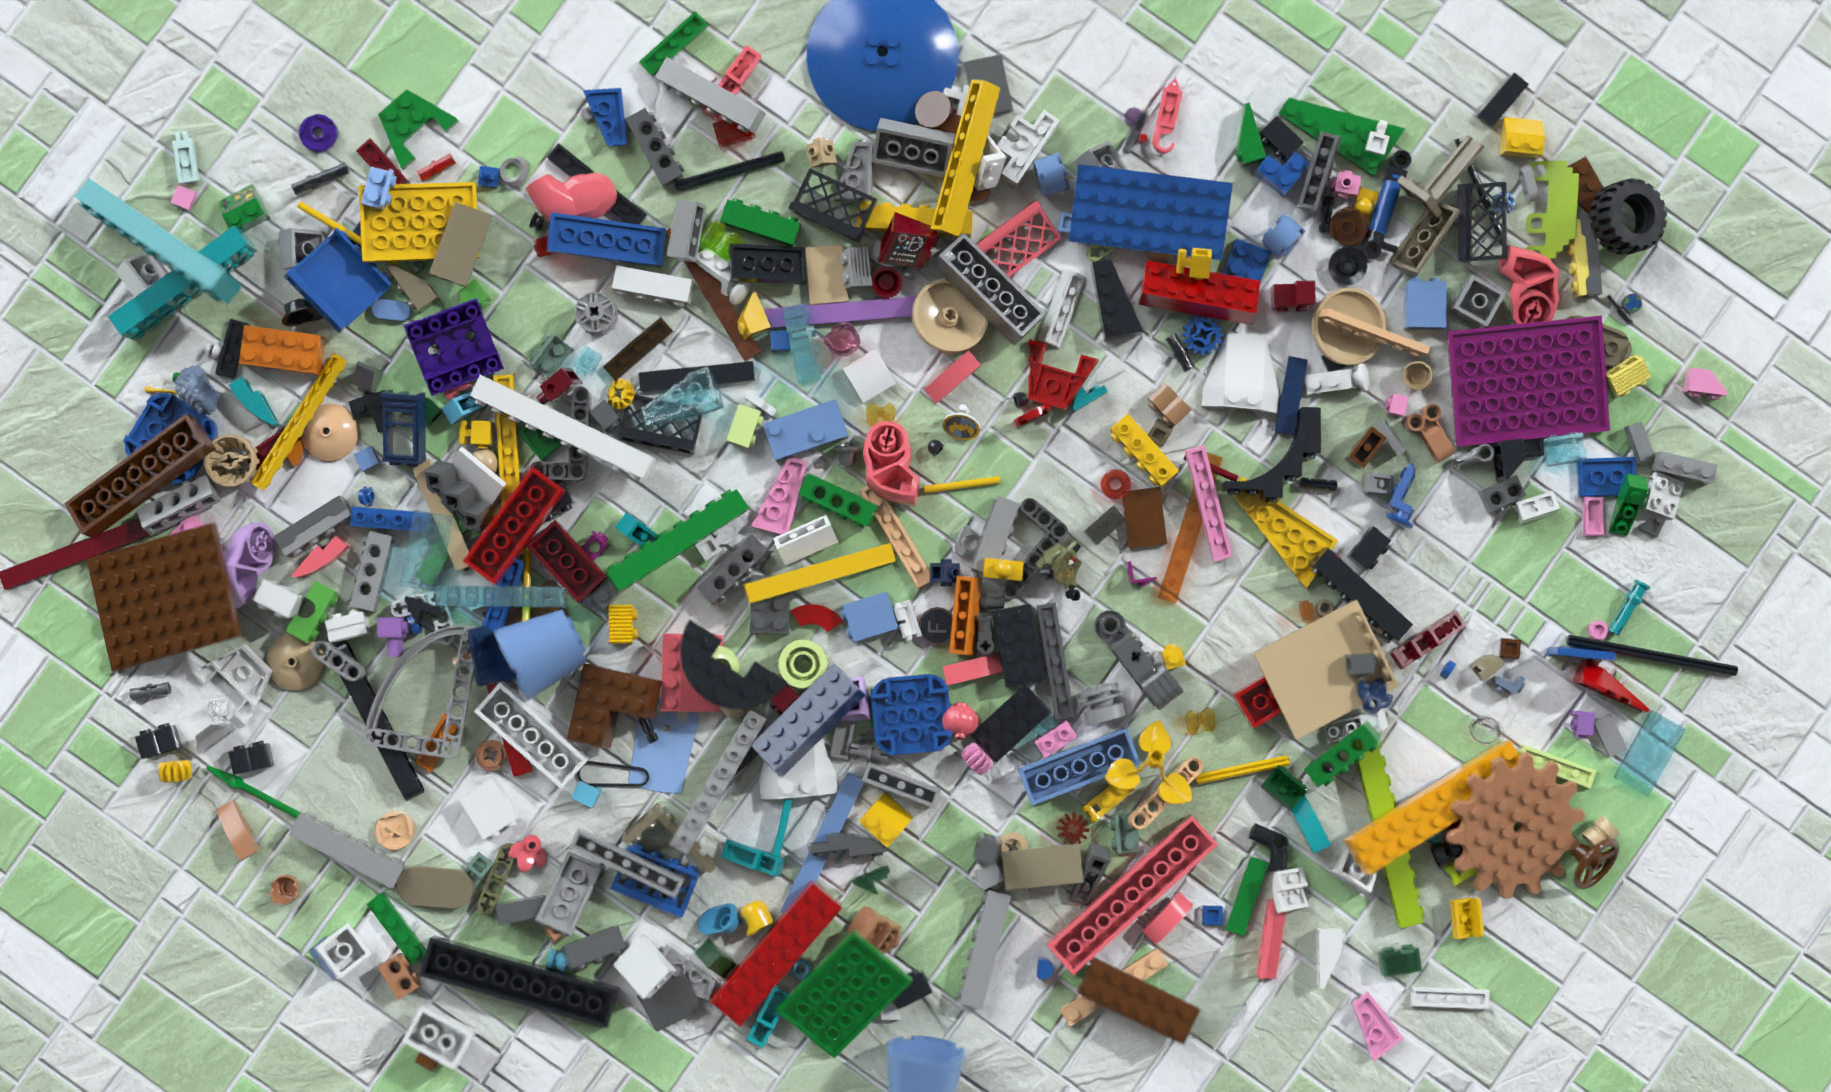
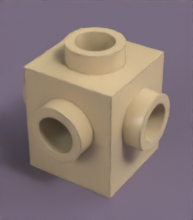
M824 137L813 139L812 143L806 145L810 168H825L837 163L833 140H825Z

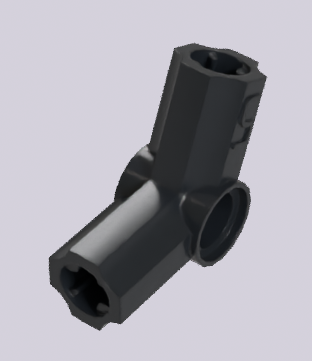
M1254 823L1248 838L1270 847V871L1287 870V847L1289 843L1287 837ZM1277 837H1282L1283 844L1280 847H1275L1274 840Z

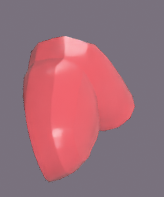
M597 172L574 175L565 182H561L552 175L547 174L525 188L538 211L548 222L550 221L551 212L598 219L613 207L617 198L616 186L612 180L605 174Z
M1507 245V259L1499 260L1498 267L1500 273L1514 283L1510 291V304L1515 323L1551 321L1559 301L1557 286L1559 270L1547 256L1535 251Z
M879 422L872 426L864 442L863 459L866 465V485L880 498L915 507L920 478L909 468L912 453L908 434L896 422Z

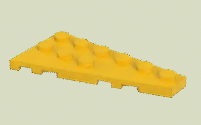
M1244 477L1239 479V481H1248ZM1239 492V495H1233L1304 588L1307 589L1315 577V574L1311 571L1313 568L1308 564L1323 547L1329 548L1332 551L1338 540L1280 501H1277L1275 504H1267L1266 500H1260V493L1255 496H1249L1247 492Z

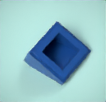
M770 331L772 352L791 350L789 331Z

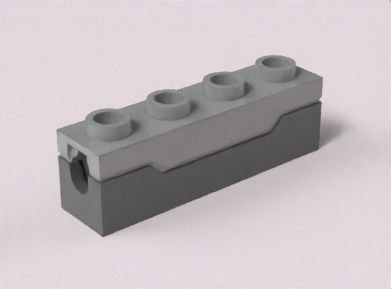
M338 495L273 537L284 555L294 558L303 552V548L316 545L319 542L318 539L322 536L328 537L335 533V528L338 526L344 527L351 522V508L344 497Z

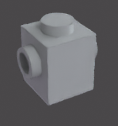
M996 862L994 866L989 865V868L981 866L980 869L974 871L983 890L989 887L991 890L996 889L1004 881L1002 877L1004 876V870L1001 864L997 866Z

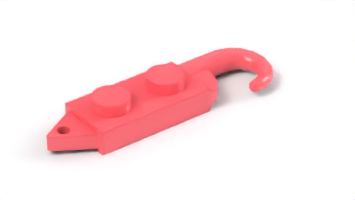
M1176 78L1166 88H1163L1152 138L1154 149L1161 154L1171 152L1175 145L1171 143L1168 148H1162L1159 142L1161 135L1170 134L1175 128L1183 92L1180 91Z

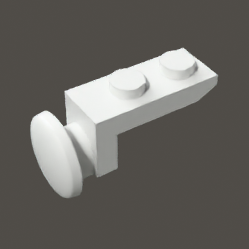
M708 247L698 254L697 264L722 282L721 293L726 297H730V303L734 305L741 303L749 294L751 283L731 282L729 263Z
M1359 364L1358 371L1346 369L1305 375L1307 394L1357 389L1358 386H1360L1363 392L1369 389V373L1365 364Z

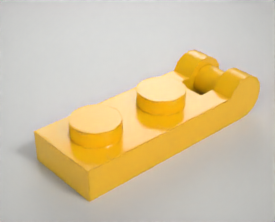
M1108 785L1081 809L1084 813L1087 812L1091 817V822L1095 823L1135 789L1121 790ZM1096 803L1101 808L1098 812L1092 808Z

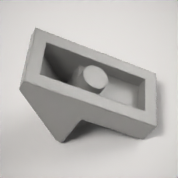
M1365 472L1363 475V493L1392 495L1393 475Z

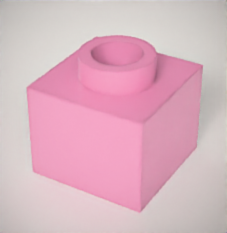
M1392 394L1390 398L1387 397L1385 402L1386 414L1398 417L1405 416L1409 397L1399 394Z

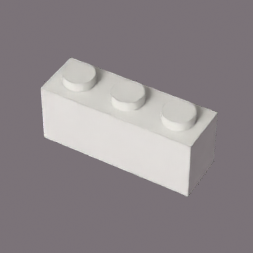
M827 515L773 538L785 566L838 543Z

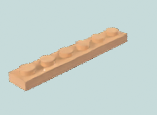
M1329 308L1320 310L1318 316L1325 319L1324 322L1327 324L1340 325L1341 329L1352 332L1354 330L1359 332L1358 335L1361 337L1375 338V342L1391 344L1393 349L1399 351L1407 350L1411 356L1420 357V355L1428 354L1430 349L1427 345Z
M1156 948L1122 970L1145 980L1168 964L1159 949ZM1081 995L1059 1010L1071 1027L1101 1008L1102 1005Z

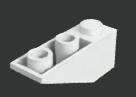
M1380 709L1375 714L1363 713L1324 725L1323 728L1327 742L1332 743L1342 740L1367 720L1376 732L1388 728L1384 709Z

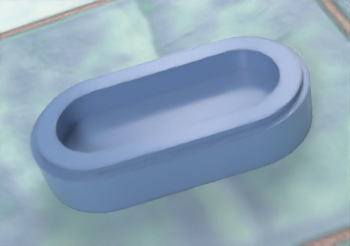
M379 299L372 305V312L379 319L406 321L411 316L410 306L402 301Z

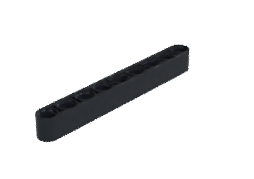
M346 640L335 645L336 648L358 662ZM337 656L334 660L336 666L339 667L342 664L340 656ZM353 667L350 671L352 677L355 678L358 675L356 667ZM340 675L365 725H367L376 695L366 675L358 681H349ZM382 708L377 728L394 731ZM373 731V734H370L373 740H382L381 744L384 745L383 738L386 733L383 732V736H377L376 732ZM394 734L390 735L388 743L392 746L396 745L398 737ZM377 747L406 801L425 792L405 751Z

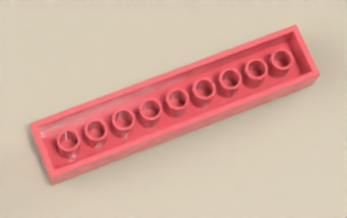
M1189 814L1046 943L1047 946L1074 975L1218 844L1198 821Z

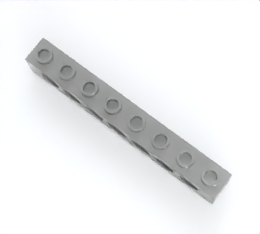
M749 710L671 841L670 846L687 856L750 750L751 745L766 723V718Z

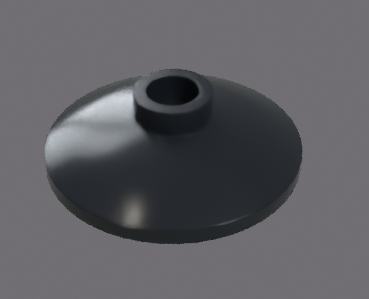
M1354 247L1340 248L1332 254L1329 260V273L1339 284H1356L1366 274L1367 260L1363 253ZM1346 263H1350L1352 265V268L1350 270H1346L1344 268V265Z

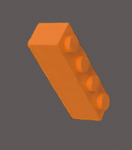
M957 576L949 653L975 655L978 628L976 615H979L982 578Z

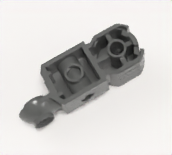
M1106 610L1098 615L1094 623L1097 636L1105 641L1109 649L1156 709L1161 710L1171 700L1173 701L1184 692L1162 662L1153 664L1155 659L1149 652L1143 651L1141 648L1143 646L1142 642L1137 636H1132V631L1128 629L1123 616L1119 612ZM1108 620L1113 621L1115 624V628L1111 632L1105 629V623ZM1133 653L1137 654L1136 660L1131 659Z

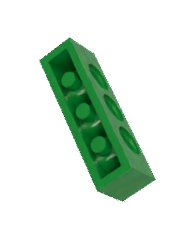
M807 473L798 493L802 496L801 500L810 504L814 501L820 504L818 508L827 512L831 509L837 512V517L844 520L850 518L854 520V525L863 529L864 526L870 527L879 508V505L811 473ZM819 488L825 491V496L822 499L816 496ZM840 496L843 501L840 507H836L833 503L834 498ZM854 504H857L860 508V512L857 515L851 513V507Z
M1367 720L1310 763L1304 770L1318 788L1323 784L1326 787L1335 780L1333 776L1337 773L1341 776L1350 769L1348 767L1349 764L1352 762L1357 764L1364 759L1363 754L1369 750L1372 753L1380 746L1378 743L1382 738ZM1355 740H1360L1364 747L1362 749L1357 748ZM1341 751L1348 754V760L1340 757ZM1325 763L1332 764L1333 771L1327 770Z

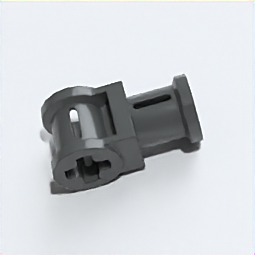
M988 613L976 615V620H978L977 649L985 655L990 654L994 649V638L991 628L993 615ZM983 641H987L988 646L985 647Z

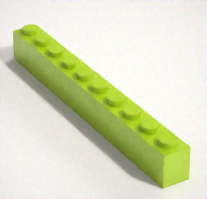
M1355 740L1356 747L1362 749L1364 747L1363 743L1360 740ZM1381 741L1378 743L1380 746L1372 753L1369 750L1363 754L1365 758L1356 764L1371 822L1394 809V804H1396L1394 793H1391L1389 788L1391 779L1389 774H1386L1384 768L1387 766L1384 755L1381 756L1379 749L1382 748ZM1409 851L1382 867L1397 927L1401 929L1422 924L1425 917L1424 909L1422 906H1419L1418 902L1420 898L1419 890L1417 887H1414L1413 883L1415 874L1408 863L1411 860Z

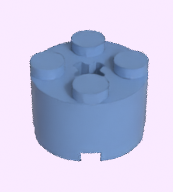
M1059 153L1033 161L1036 178H1038L1039 187L1044 197L1070 189L1067 178L1064 179L1067 173L1064 164L1060 165L1062 161Z
M1284 214L1276 221L1277 224L1274 229L1269 228L1266 231L1262 240L1263 245L1279 260L1293 249L1299 242L1297 238L1300 235L1303 237L1306 232L1289 215L1286 216Z

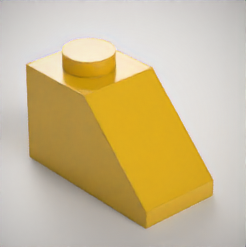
M756 292L747 298L737 322L740 334H743L744 339L763 334L771 327Z

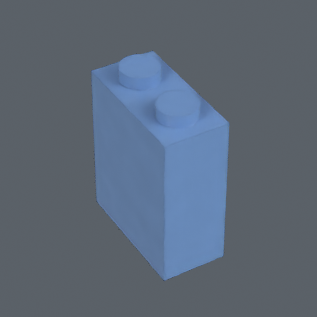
M1410 278V281L1404 284V330L1445 329L1446 281H1441L1440 278H1430L1429 281H1421V278Z
M887 591L844 604V609L840 610L843 621L847 620L849 628H846L849 640L853 639L854 642L898 629Z

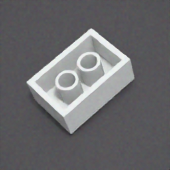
M424 1004L420 1007L402 1042L454 1070L459 1066L477 1031Z

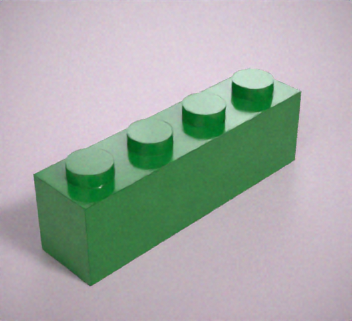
M733 198L732 201L727 199L720 219L722 225L790 247L795 246L801 228L798 219L787 216V218L779 216L780 213L769 210V212L762 211L760 206L754 204L750 206L744 205L743 201Z

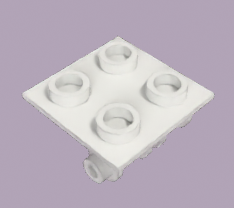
M1655 471L1650 476L1648 485L1650 486L1648 487L1650 492L1647 493L1648 497H1645L1642 504L1644 506L1643 510L1653 511L1675 519L1684 482Z

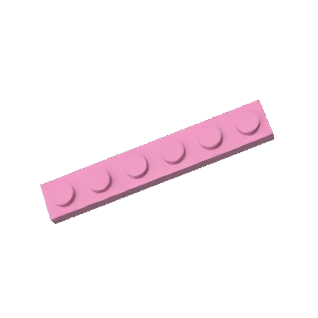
M1205 445L1184 450L1212 560L1216 562L1233 557Z

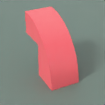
M1176 893L1169 899L1163 910L1149 920L1142 932L1155 944H1158L1183 919L1193 904L1182 893Z

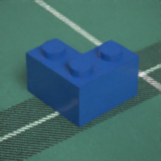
M1294 152L1284 166L1268 155L1254 172V175L1284 197L1310 163L1297 152Z

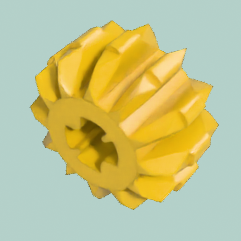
M188 760L167 761L158 765V776L161 782H179L192 778L191 762Z

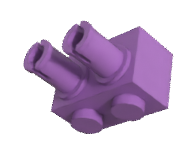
M377 618V637H385L387 639V657H401L403 655V639L409 637V633L412 632L408 618Z

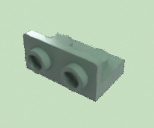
M553 333L544 338L541 343L543 345L539 352L535 351L530 358V365L547 378H550L558 371L573 350V348Z
M1131 813L1113 814L1114 819H1110L1111 831L1115 832V838H1112V850H1116L1117 854L1140 852L1138 829H1133L1128 824V817ZM1136 816V817L1134 818V822H1135V824L1138 826V821H1137V816Z

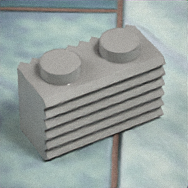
M847 248L843 250L840 255V263L843 265L841 279L842 283L845 284L844 288L862 289L871 287L869 248Z

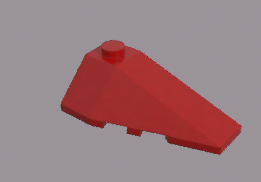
M1592 659L1580 662L1572 682L1636 710L1649 713L1650 709L1608 671L1600 667L1599 662Z

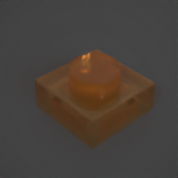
M1309 600L1299 601L1302 620L1312 619L1314 614L1313 604L1309 603Z

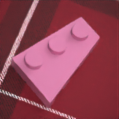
M1368 991L1352 1002L1370 1057L1375 1062L1404 1038Z

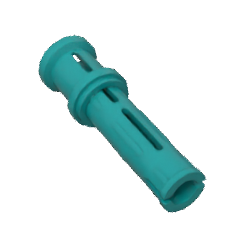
M1634 580V586L1625 595L1626 601L1608 629L1617 636L1622 632L1636 606L1642 603L1641 599L1646 591L1651 588L1640 580Z

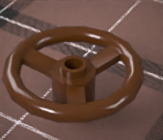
M1608 838L1592 848L1589 845L1581 844L1575 849L1573 855L1579 862L1573 878L1576 888L1582 890L1590 888L1608 873L1618 857L1620 847L1617 840ZM1611 846V849H1609V850H1607V851H1605V852H1603V853H1599L1600 851H1602V850L1605 849L1606 847ZM1603 866V868L1595 876L1592 877L1593 872L1598 871ZM1585 869H1586V873H1585V876H1584V879H1583V882H1582V881H1581V878H1582V875H1583V873H1584V871H1585Z

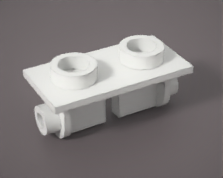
M910 599L894 604L893 611L897 621L901 623L899 627L903 635L902 638L908 641L922 636Z

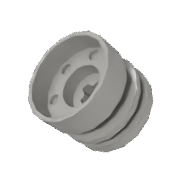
M601 292L586 293L579 298L575 305L574 314L576 321L591 335H606L618 323L619 314L617 307L608 296ZM593 309H594V310H598V312H599V315H598V316L593 315V313H592V310H593Z
M1117 683L1095 685L1078 693L1079 698L1088 697L1089 699L1082 702L1081 706H1091L1090 710L1083 713L1087 725L1105 722L1126 715L1123 703L1113 702L1114 698L1120 696V692L1111 694L1110 691L1118 688Z

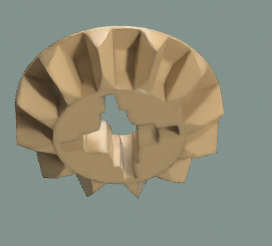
M1009 832L999 839L1001 843L998 854L1001 859L1002 852L1009 851L1005 843L1012 844L1017 840L1016 847L1018 850L1028 849L1026 839L1019 833Z

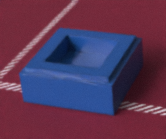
M1203 905L1202 925L1222 926L1223 906Z

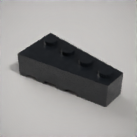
M1112 260L1092 262L1091 272L1103 341L1141 335L1143 333L1142 327Z

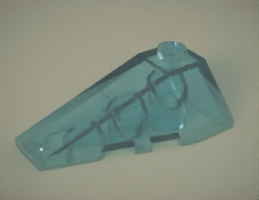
M706 366L688 373L681 382L675 383L666 393L657 396L642 407L645 426L648 427L700 416L724 408L720 390L710 368Z

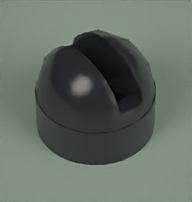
M1017 392L1013 394V400L1017 408L1027 405L1029 399L1024 398L1027 396L1026 393Z
M932 440L928 444L929 453L934 457L944 448V445L938 440Z

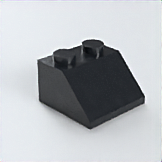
M1523 438L1491 444L1494 450L1493 461L1496 482L1510 479L1526 458L1528 447L1526 442L1524 443Z

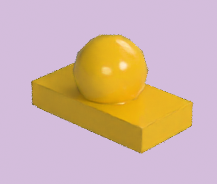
M1361 187L1353 208L1360 210L1366 216L1369 225L1379 193Z
M985 558L983 577L1022 581L1024 562Z

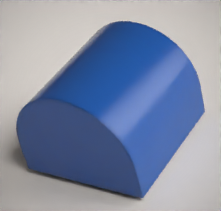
M1039 957L1037 959V978L1047 979L1051 977L1054 970L1051 961L1045 957Z

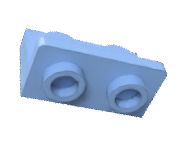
M374 167L370 168L361 205L382 211L385 210L386 206L390 205L392 197L389 194L390 188L395 187L397 179L394 176V170L389 169V171Z

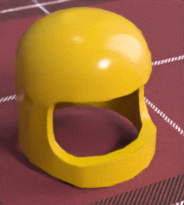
M752 901L741 909V918H745L749 926L746 931L747 936H751L774 923L768 907L763 901Z

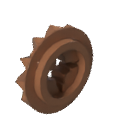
M484 741L476 750V761L485 770H497L506 761L507 753L505 747L499 741ZM488 749L491 752L498 751L494 756L495 761L493 759H484L489 755Z

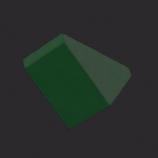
M709 938L695 952L708 969L723 979L737 965Z

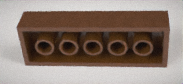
M1096 957L1091 959L1077 989L1078 994L1183 1045L1201 1010L1199 1007Z

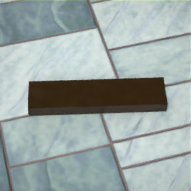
M660 317L606 363L603 368L617 381L674 331Z

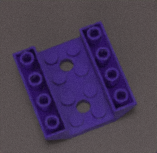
M477 298L403 325L431 396L476 380L480 375L487 376L504 369ZM467 332L475 333V338L472 341L465 339ZM432 345L438 346V353L430 354L428 352L429 347Z

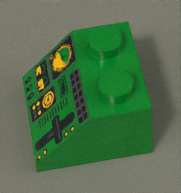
M253 184L218 201L221 214L229 229L236 226L240 230L246 231L270 219Z

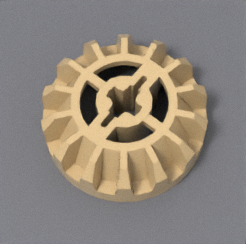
M231 434L222 435L214 439L212 443L216 449L204 457V465L209 477L217 484L228 487H238L250 482L252 475H255L257 472L255 470L256 465L259 464V459L256 456L258 451L251 445L252 442L243 438V436ZM236 448H241L247 455L236 452ZM234 458H235V459H239V460H235V461L232 462V463H227V462L233 460ZM250 460L245 471L240 473V468L244 466L245 462ZM227 469H236V474L230 473Z

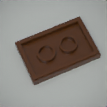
M1160 487L1122 491L1129 549L1168 544Z

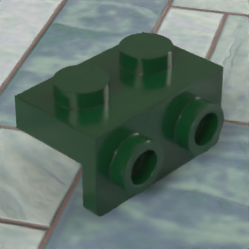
M1280 765L1275 768L1261 785L1263 790L1290 812L1309 790L1303 781L1297 780L1287 768Z

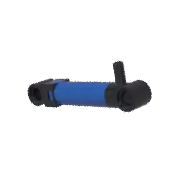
M1398 150L1389 159V167L1385 171L1382 180L1383 184L1368 231L1360 248L1367 262L1377 259L1382 249L1392 253H1396L1398 250V246L1386 243L1384 239L1401 190L1397 181L1401 176L1406 178L1408 171L1405 169L1411 163V155L1405 150ZM1396 157H1401L1404 160V165L1397 164ZM1367 247L1374 249L1375 254L1373 256L1367 254Z

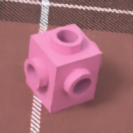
M1348 170L1338 172L1331 179L1330 188H1333L1332 194H1335L1340 199L1355 198L1358 195L1361 176L1353 175V172Z

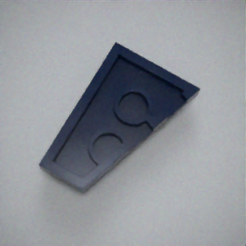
M484 625L467 629L477 686H485L516 678L489 627Z

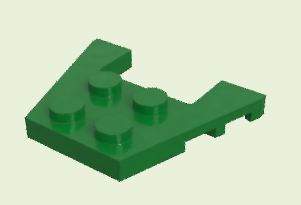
M407 89L378 114L397 161L403 170L416 160L412 153L404 146V143L431 119H435L447 133L459 122L453 115Z

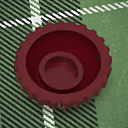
M884 266L873 272L871 289H873L876 295L880 298L889 299L900 293L903 280L897 269Z

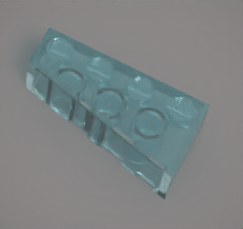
M804 303L782 308L794 366L798 376V384L821 380L824 369L822 363L818 364L817 360L820 351L818 344L814 345L813 337H816L814 325L810 326L808 319L812 318L810 306L806 307Z

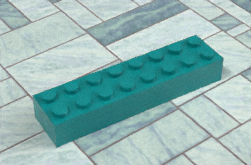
M233 226L199 250L198 253L226 272H233L239 267L238 264L244 260H250L258 250L244 231ZM170 271L109 315L108 318L121 336L131 340H138L145 335V331L149 328L157 327L161 323L160 320L172 316L176 313L177 308L181 305L189 304L192 301V297L203 292L195 287L193 283L190 284L183 279L181 275Z

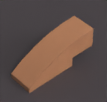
M234 799L216 809L223 829L240 861L261 850L252 835L253 831Z

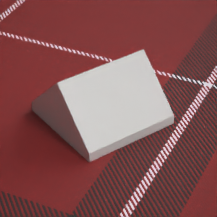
M1346 847L1333 867L1332 872L1367 894H1370L1379 870L1371 875L1363 874L1348 847Z

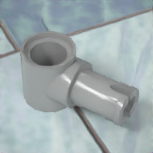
M1480 444L1476 448L1471 449V452L1456 456L1455 459L1456 462H1459L1457 464L1460 469L1474 462L1477 464L1490 461L1494 457V450L1488 444ZM1485 447L1489 448V456L1486 458L1481 457L1479 454L1480 450Z

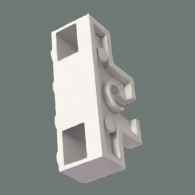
M1043 110L1035 124L1032 125L1020 116H1016L1007 134L1003 135L997 144L1006 156V159L1009 160L1001 173L1002 179L1017 188L1033 164V161L1038 157L1060 122L1058 118Z

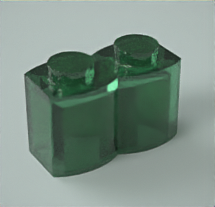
M1413 944L1401 945L1402 948L1394 949V946L1383 947V951L1378 952L1381 975L1387 977L1421 972L1419 948L1413 946Z

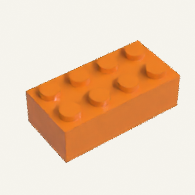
M244 325L239 364L319 376L322 371L326 338L321 335Z

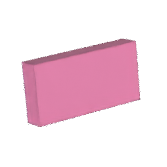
M1583 497V536H1604V497Z

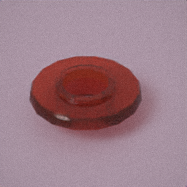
M1110 470L1101 479V490L1108 498L1121 499L1130 491V478L1122 470ZM1115 479L1121 482V487L1116 490L1110 487L1111 481Z

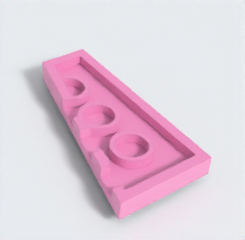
M788 457L751 527L781 535L790 531L807 461Z

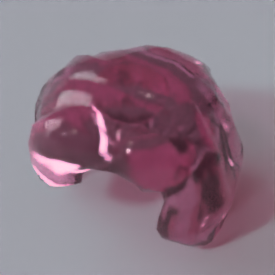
M846 321L833 327L831 332L824 337V344L831 351L832 355L837 357L852 355L861 343L857 330Z

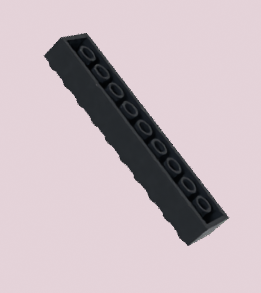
M436 935L429 939L419 974L422 977L603 1028H608L611 1023L620 987L567 972H560L557 969L546 968L539 964Z

